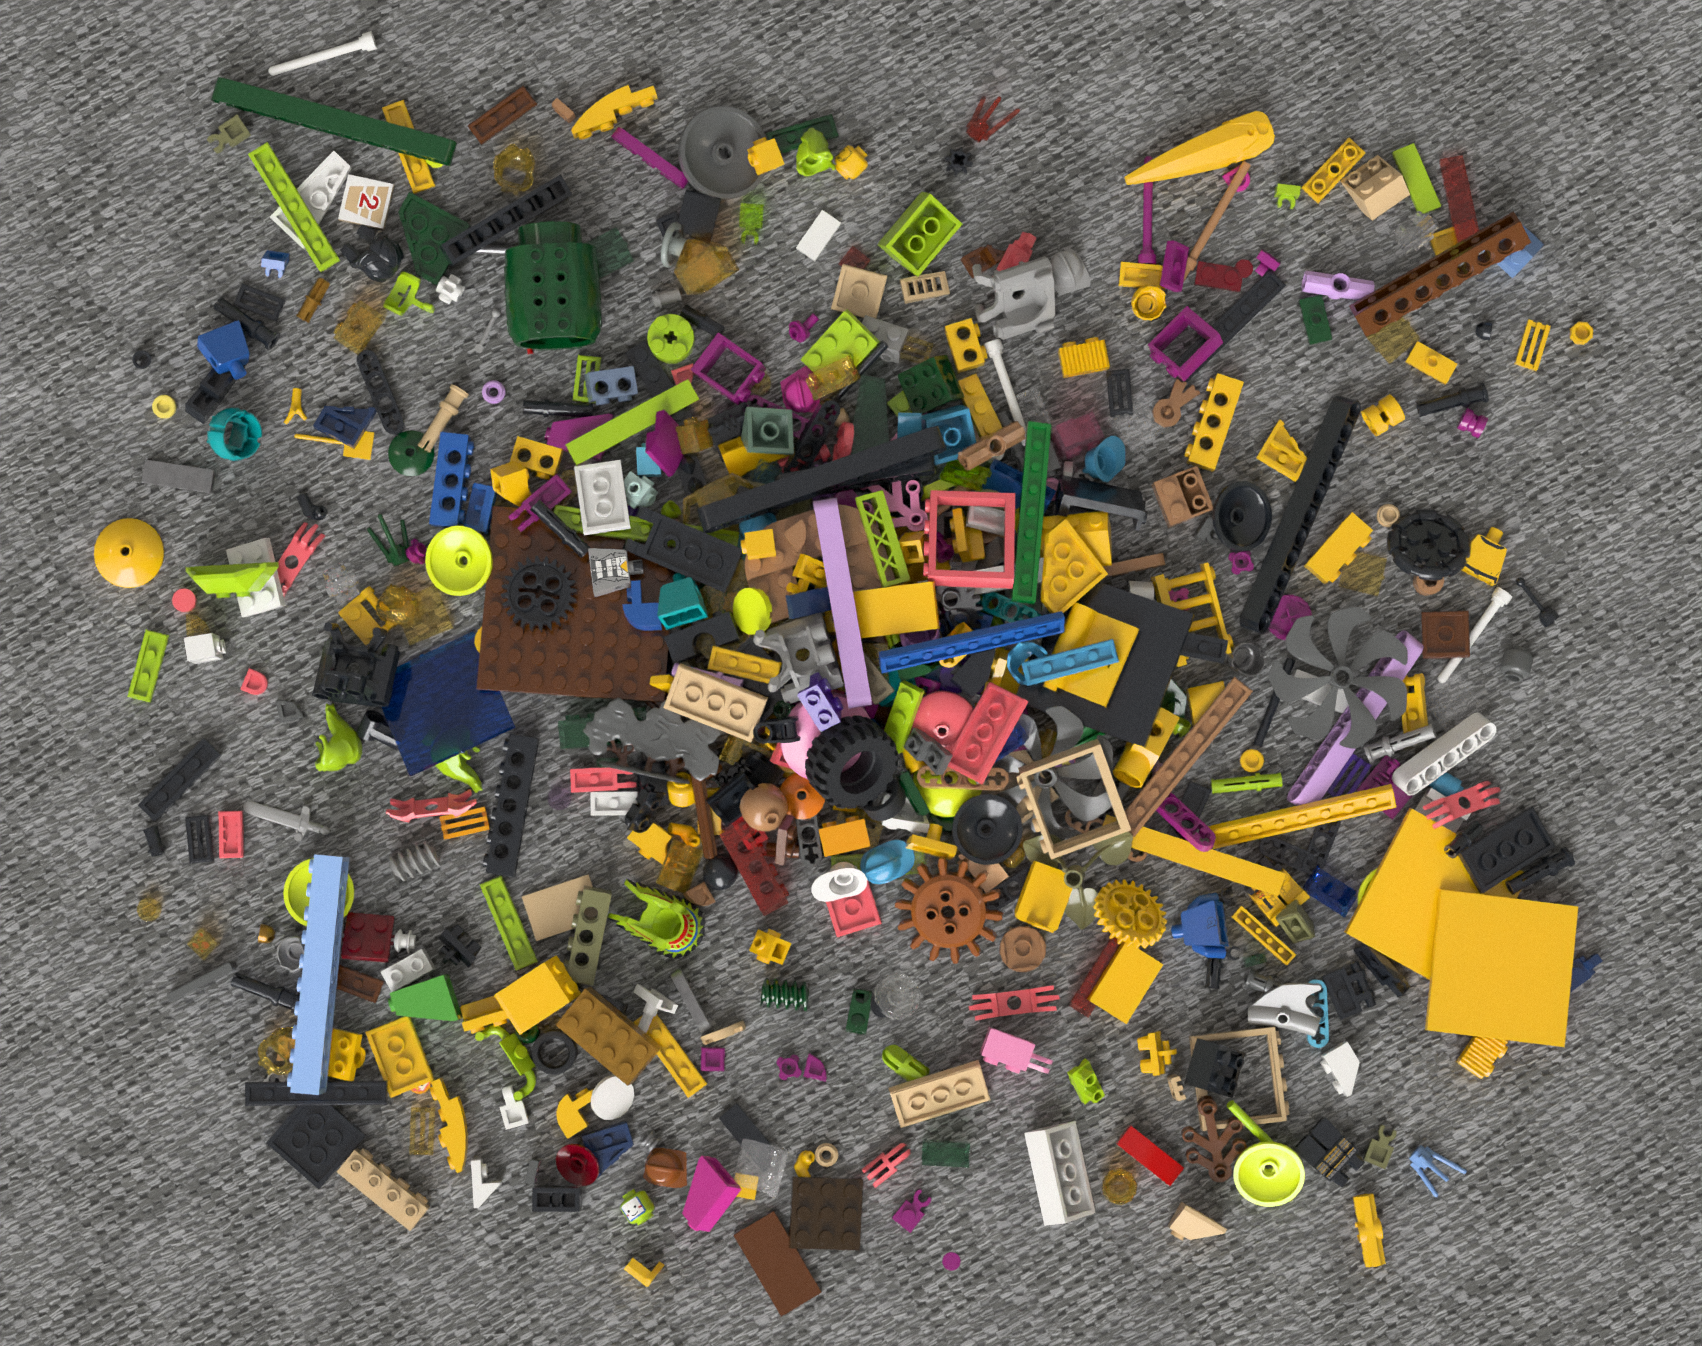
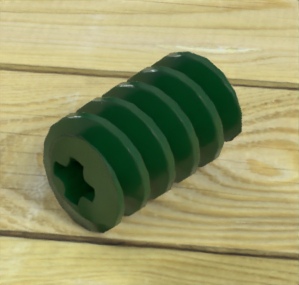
M765 978L762 984L760 1007L763 1001L766 1002L767 1008H770L772 1003L775 1002L776 1009H780L782 1003H784L786 1010H789L791 1004H794L795 1011H798L802 1004L804 1011L807 1012L809 989H807L806 982H802L800 988H798L796 981H793L791 987H789L787 980H784L782 985L779 986L778 979H774L772 985H770L769 979Z

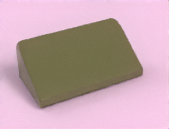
M1297 899L1276 915V920L1293 944L1315 937L1314 924Z

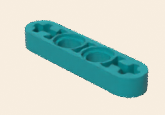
M996 592L981 594L980 596L983 597L982 601L980 600L976 603L983 604L982 611L1009 623L1024 620L1023 615L1030 618L1042 616L1033 608L1019 602H1012L1010 598ZM994 598H997V607L994 609H990V601ZM1016 606V614L1013 617H1008L1007 612L1009 608Z

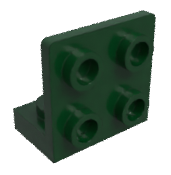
M947 355L934 356L898 374V379L912 413H922L923 415L945 403L964 398Z

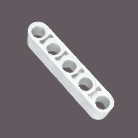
M1480 713L1470 715L1397 768L1392 775V782L1407 795L1417 794L1491 740L1496 733V726Z

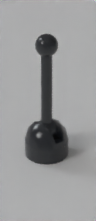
M1520 577L1516 580V585L1523 588L1541 611L1539 619L1545 628L1560 617L1555 610L1544 608L1525 585L1524 578Z

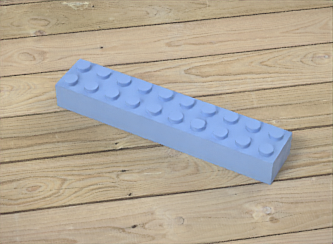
M314 854V859H310L309 873H312L311 883L308 882L306 896L310 897L309 906H306L304 911V920H307V930H303L302 944H305L304 954L300 955L299 967L303 968L302 977H299L297 981V991L300 992V1000L296 1001L294 1011L295 1015H298L297 1025L293 1026L292 1039L296 1040L295 1049H291L290 1063H293V1070L289 1072L287 1086L291 1087L290 1093L320 1095L326 1093L350 857Z

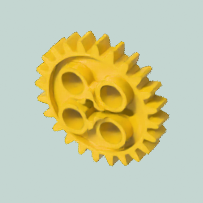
M1125 879L1121 883L1117 880L1112 884L1108 882L1105 887H1102L1095 898L1096 903L1093 906L1097 910L1094 916L1100 918L1097 924L1105 926L1102 931H1109L1111 933L1110 939L1118 938L1117 944L1124 941L1127 948L1133 944L1135 949H1138L1140 945L1145 949L1148 945L1153 946L1156 941L1158 942L1166 930L1165 924L1167 920L1164 916L1167 913L1160 910L1163 904L1155 902L1158 897L1150 896V889L1145 892L1143 891L1142 884L1136 887L1135 882L1132 881L1128 885Z

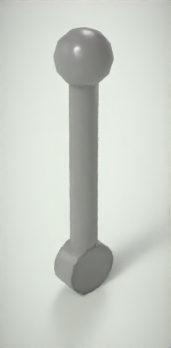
M497 308L492 311V318L480 343L475 345L477 353L484 351L483 345L496 318L501 315V311Z

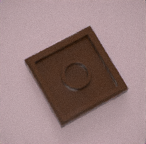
M1469 610L1421 612L1422 644L1424 647L1423 659L1470 658Z

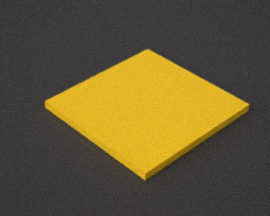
M1409 808L1344 933L1430 980L1439 890L1480 893L1459 856L1451 858L1446 854L1450 849L1444 851V847L1456 837V833L1444 826L1434 829L1432 825L1437 822L1431 819L1427 820L1426 816ZM1521 870L1517 871L1481 894L1517 899L1520 891L1512 895L1508 891L1505 882L1524 872Z
M1440 889L1425 1030L1565 1047L1578 907Z

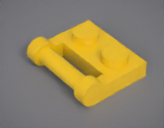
M371 586L365 588L338 612L365 645L369 644L373 638L372 632L375 627L384 628L388 633L400 622L396 616L393 617L374 595L375 591ZM366 599L386 622L382 627L361 604Z

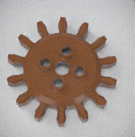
M940 856L938 861L940 873L932 875L928 867L922 862L918 865L917 870L924 879V882L921 885H917L907 878L902 882L901 885L906 890L912 892L914 897L913 900H896L895 908L911 910L912 918L899 922L898 929L907 930L910 927L917 929L919 935L913 938L910 945L913 950L919 947L924 940L932 943L933 948L930 951L931 961L936 960L940 953V947L950 948L951 960L953 964H957L961 955L959 947L965 944L975 957L980 955V946L974 940L978 934L993 942L997 934L985 927L984 923L986 919L1002 920L1004 912L987 909V902L999 898L1001 892L1000 889H995L983 893L979 885L985 882L989 874L986 870L980 872L974 880L965 875L969 867V859L964 858L957 873L949 872L946 857ZM947 893L950 899L944 900L941 895ZM944 906L953 907L955 915L952 917L944 916L942 908ZM963 907L967 908L968 914H962L960 909ZM934 911L936 916L931 918L927 912ZM946 926H953L954 931L948 932Z

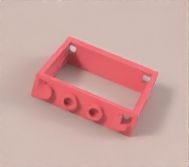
M931 490L930 499H925V513H929V520H925L924 534H929V542L924 541V556H928V563H924L923 576L928 577V582L933 581L935 586L1013 589L1015 493ZM937 505L1005 507L1003 572L936 570Z

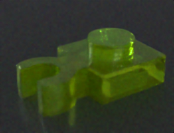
M740 204L739 228H746L741 235L742 244H745V239L748 235L754 237V245L758 244L759 237L755 230L762 229L764 204Z

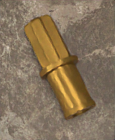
M320 277L317 278L308 296L305 295L306 300L298 314H296L297 317L307 323L310 322L318 305H322L320 302L330 286L328 281Z

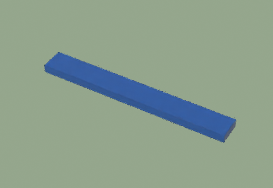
M1060 611L879 652L881 673L891 672L1064 633L1065 617L1063 612Z

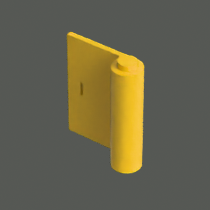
M1074 603L1064 623V633H1060L1051 655L1113 639L1119 662L1110 664V667L1107 665L1045 681L1043 687L1055 692L1059 688L1106 707L1139 628L1100 614L1082 604Z

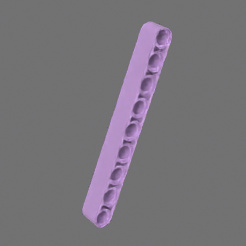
M837 498L813 501L848 708L872 705Z
M1401 631L1395 637L1407 648V664L1403 665L1391 657L1380 658L1368 677L1390 676L1403 681L1422 653L1423 644L1407 631ZM1360 687L1356 693V696L1376 720L1387 702L1378 694L1363 687ZM1347 706L1290 789L1287 800L1294 806L1320 801L1355 751V749L1346 748L1339 744L1351 729L1349 706Z

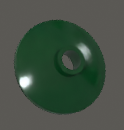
M413 430L405 431L398 434L390 443L388 450L389 461L398 473L410 477L418 476L426 472L432 465L435 454L434 447L431 452H427L424 449L429 441L426 442L423 448L417 445L424 436L423 433ZM410 448L415 451L411 457L406 455V451Z

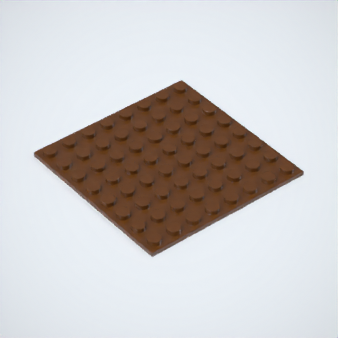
M493 506L489 545L492 552L493 565L485 589L477 690L664 702L665 691L649 683L651 676L666 675L668 647L664 637L670 635V629L666 630L663 624L662 630L643 631L633 627L627 621L622 605L632 604V602L627 601V588L597 597L594 596L589 551L580 558L567 544L564 545L561 542L562 539L541 519L532 522L520 532L518 529L519 525L531 517L526 510L520 513V516L515 520L511 521L508 516L518 508ZM576 533L591 548L624 550L622 548L626 540ZM627 551L628 561L642 560L644 573L630 575L631 581H641L642 603H659L660 589L663 585L673 582L675 571ZM538 556L540 562H543L544 558L548 556L550 564L556 559L558 561L557 567L565 565L566 569L563 573L569 571L572 573L568 580H575L576 582L571 587L578 591V594L571 596L577 600V603L570 604L574 612L566 611L568 620L561 617L559 619L561 626L554 622L552 623L551 631L547 625L544 626L543 632H540L538 626H535L533 632L530 631L529 624L524 629L521 628V620L514 623L513 618L515 614L508 616L506 612L510 608H504L502 605L508 600L501 598V594L507 592L502 589V584H509L505 579V575L512 577L513 574L510 568L518 570L517 562L526 565L527 557L531 562H535V557ZM527 576L524 583L526 585H533L536 582V577ZM551 580L547 584V588L550 590L557 589L559 586L557 580ZM522 588L519 589V592H530ZM539 589L538 593H534L536 598H539L540 595H545L542 589ZM546 595V596H550V597H552V598H554V599H559V598H560V596H558V595H556V596ZM522 599L519 606L522 608L529 607L531 599ZM551 602L545 603L542 610L544 612H551L555 605Z

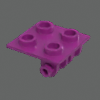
M1386 755L1358 787L1357 791L1392 784L1396 808L1383 810L1382 812L1393 820L1413 795H1407L1392 782V775L1400 767V763Z

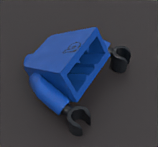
M1224 888L1220 894L1215 892L1195 898L1188 905L1187 910L1181 912L1182 923L1172 925L1171 932L1173 938L1184 937L1185 945L1192 946L1194 952L1207 958L1224 959L1227 956L1232 961L1238 960L1239 957L1234 958L1231 956V950H1240L1239 947L1225 948L1229 944L1223 904L1231 903L1233 898L1225 899L1223 894L1229 893L1231 890Z

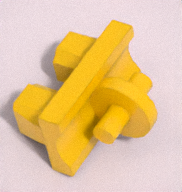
M1161 1031L1151 1032L1147 1036L1138 1038L1139 1051L1150 1050L1151 1059L1140 1060L1141 1072L1153 1073V1076L1165 1074V1064H1172L1171 1055L1177 1054V1049H1170L1169 1040L1162 1041Z

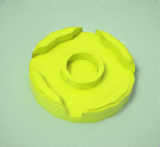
M755 587L744 588L739 591L733 603V617L737 626L746 634H755L757 630H767L772 619L770 618L772 605L769 597L763 590L756 589Z

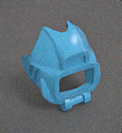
M1032 642L1018 643L1007 654L1008 670L1014 677V680L1021 685H1027L1025 677L1018 671L1021 663L1032 654L1037 658L1049 655L1043 647Z

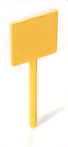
M365 431L355 449L333 438L295 434L294 437L343 444V456L370 460L374 432Z

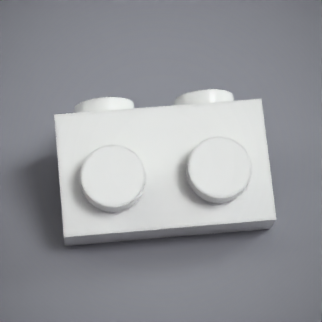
M884 793L881 804H884L892 793ZM907 797L905 805L897 815L886 821H881L882 825L889 829H907L912 833H927L930 825L927 815H916Z

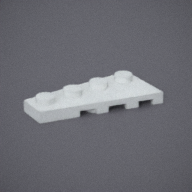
M335 151L297 188L318 225L352 169ZM279 207L270 218L305 250L295 230Z

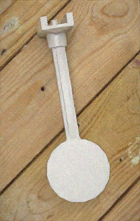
M637 984L634 989V993L646 1001L643 1009L644 1013L638 1025L645 1033H647L650 1023L658 1010L675 1014L678 1005L657 990L651 989L649 991L640 984ZM615 1075L605 1077L596 1085L592 1092L591 1107L595 1114L604 1120L617 1119L625 1114L632 1105L634 1088L632 1084L627 1086Z

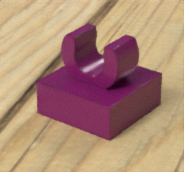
M1262 249L1256 257L1261 263L1255 272L1263 276L1268 268L1276 271L1281 262Z

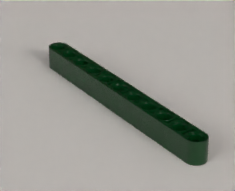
M217 77L211 97L213 102H223L229 107L451 166L457 142L448 138L222 77Z

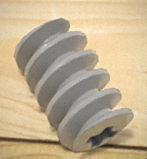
M424 841V849L415 845V853L407 848V856L405 857L398 852V860L389 856V867L397 884H399V877L401 880L407 881V873L414 878L416 877V870L420 874L425 873V866L430 871L433 870V862L438 867L441 866L434 846H430L426 841Z

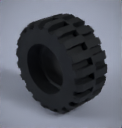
M857 715L852 716V718L850 716L842 717L840 723L820 731L821 734L813 739V745L807 751L808 759H805V774L812 787L829 804L841 809L856 808L857 805H867L868 801H874L878 798L877 795L881 791L884 792L888 788L886 785L892 782L894 778L893 772L897 770L898 766L896 761L898 760L896 744L872 719ZM862 752L857 762L851 768L842 772L845 764L853 756Z

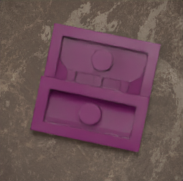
M665 410L656 412L655 431L647 433L645 452L670 477L677 470L683 457L687 433Z

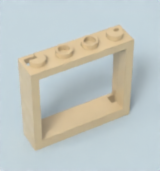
M1098 739L1018 768L1020 775L1016 776L1020 789L1025 788L1028 797L1024 798L1028 811L1033 810L1036 818L1031 820L1036 833L1041 831L1043 839L1039 841L1043 852H1048L1051 859L1131 830ZM1092 752L1117 821L1053 844L1028 776Z
M1269 1026L1189 1036L1192 1057L1197 1038L1206 1041L1267 1035L1276 1113L1249 1117L1256 1124L1287 1121L1286 1115H1289V1103L1284 1101L1283 1092L1287 1091L1285 1077L1281 1078L1280 1068H1284L1283 1055L1278 1054L1277 1045H1281L1279 1031H1276L1275 1027ZM1195 1087L1198 1102L1199 1098L1208 1095L1207 1090ZM1209 1105L1204 1107L1205 1111L1210 1110ZM1199 1113L1200 1128L1202 1131H1207L1205 1117ZM1229 1119L1216 1120V1128H1226ZM1233 1122L1231 1124L1232 1127H1237L1239 1125L1238 1122Z

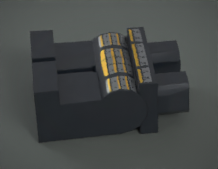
M1323 1116L1311 1128L1309 1133L1325 1149L1310 1135L1306 1134L1293 1150L1329 1182L1332 1181L1338 1186L1343 1187L1350 1178L1341 1169L1346 1164H1349L1357 1171L1365 1162L1357 1153L1359 1150Z

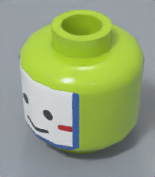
M633 1189L622 1196L624 1201L620 1205V1210L630 1224L637 1223L639 1226L654 1216L652 1212L655 1209V1205L645 1191L636 1192Z

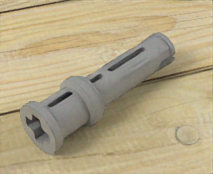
M1429 724L1393 738L1385 736L1378 742L1372 744L1365 743V753L1369 762L1373 763L1375 759L1383 756H1393L1397 750L1436 738V733L1433 725Z

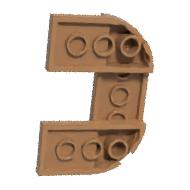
M838 505L853 592L882 588L859 510L847 505ZM814 510L774 522L762 529H773L776 556L748 560L746 554L745 573L749 588L755 587L756 589L763 590L769 597L772 605L770 625L789 619L785 595L792 593L788 592L786 587L790 582L798 584L796 577L792 576L794 572L792 567L796 566L800 553L814 559L822 557ZM802 519L806 526L807 536L803 548L797 553L783 533ZM873 522L870 527L871 531L880 537L881 533ZM880 543L877 549L878 554L888 559L884 544ZM888 565L884 572L887 582L895 580L892 567Z

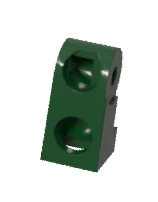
M853 989L846 1032L866 1035L872 991Z

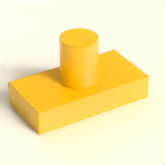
M938 824L929 825L926 838L912 834L906 843L907 849L937 857L945 856L948 860H951L957 851V846L940 842L943 827Z

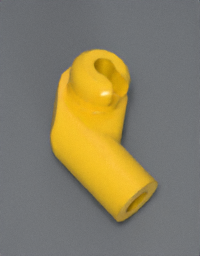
M672 822L669 824L668 833L679 835L687 846L697 847L700 844L701 839L692 826Z
M805 1150L799 1154L794 1165V1169L799 1177H811L808 1169L815 1160V1154L812 1151Z

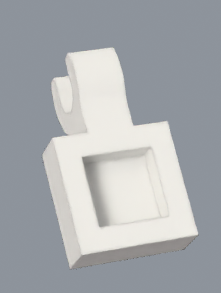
M512 1085L504 1087L502 1093L506 1105L500 1106V1111L506 1130L528 1124L529 1120L523 1100L516 1101L514 1099Z

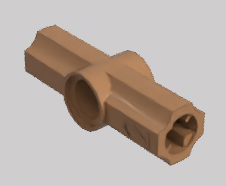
M1014 421L990 435L982 436L978 442L958 452V460L965 470L969 471L994 456L1002 455L1008 448L1025 440V430L1018 421ZM991 441L994 444V448L992 451L990 449Z

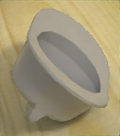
M1068 248L1065 251L1058 252L1051 258L1054 288L1059 295L1090 287L1089 273L1076 251Z

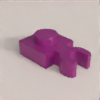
M921 1189L914 1193V1201L912 1203L906 1199L892 1217L894 1221L910 1233L925 1215L920 1209L928 1206L932 1199L928 1197L925 1202L919 1201L918 1196L922 1192Z

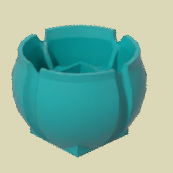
M232 407L226 408L212 416V420L209 423L210 429L207 431V443L218 456L223 459L239 461L249 458L258 450L260 443L257 440L262 437V428L260 422L252 413ZM227 423L233 424L229 444L224 442Z

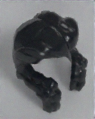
M362 225L358 229L357 234L361 239L371 242L369 249L360 255L358 250L350 245V243H347L340 251L349 261L352 268L362 270L373 281L385 282L386 279L393 277L396 271L399 270L404 258L403 251L399 243L389 239L382 230L374 231L368 226Z

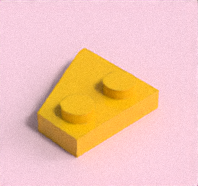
M1279 419L1256 458L1296 482L1307 457L1303 451L1299 450L1297 442L1293 436L1290 437L1284 427L1285 424Z

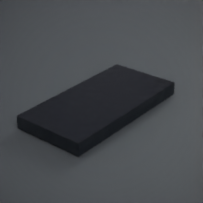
M1531 806L1473 842L1470 847L1464 848L1458 856L1481 894L1556 846L1535 809Z

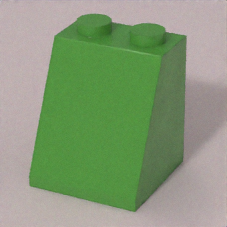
M449 974L391 992V998H388L390 1009L392 1012L395 1011L397 1016L456 1021L463 1018Z

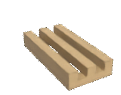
M1177 1074L1167 1076L1172 1098L1177 1101L1185 1100V1094L1179 1092L1183 1090V1086L1176 1083L1181 1081L1180 1076Z

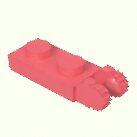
M610 767L570 769L571 793L637 788V782L627 781L625 783H618V774L631 775L633 773Z

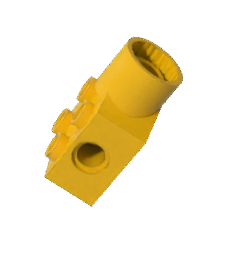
M1161 707L1146 748L1127 742L1113 770V775L1128 786L1141 788L1149 772L1160 757L1180 717Z

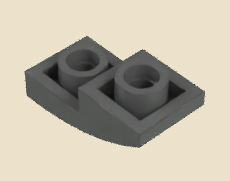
M918 728L912 729L904 745V748L916 761H924L936 775L944 774L953 757L940 743Z

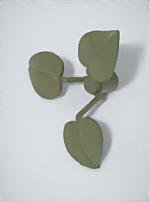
M1129 831L1092 844L1098 852L1083 867L1072 865L1068 868L1064 860L1061 859L1062 856L1051 859L1048 852H1043L1039 842L1043 839L1042 834L1027 839L1023 843L1025 854L1032 864L1034 861L1054 868L1058 867V863L1061 864L1062 871L1065 873L1064 882L1068 887L1073 888L1064 912L1081 930L1093 922L1096 918L1094 914L1097 911L1093 908L1096 903L1095 898L1098 895L1097 890L1092 887L1083 889L1081 885L1085 877V871L1100 855L1106 864L1119 865L1123 863L1131 852L1133 835ZM1050 834L1053 844L1062 841L1059 837Z

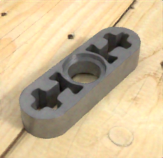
M681 968L670 972V976L700 1032L703 1033L712 1028Z

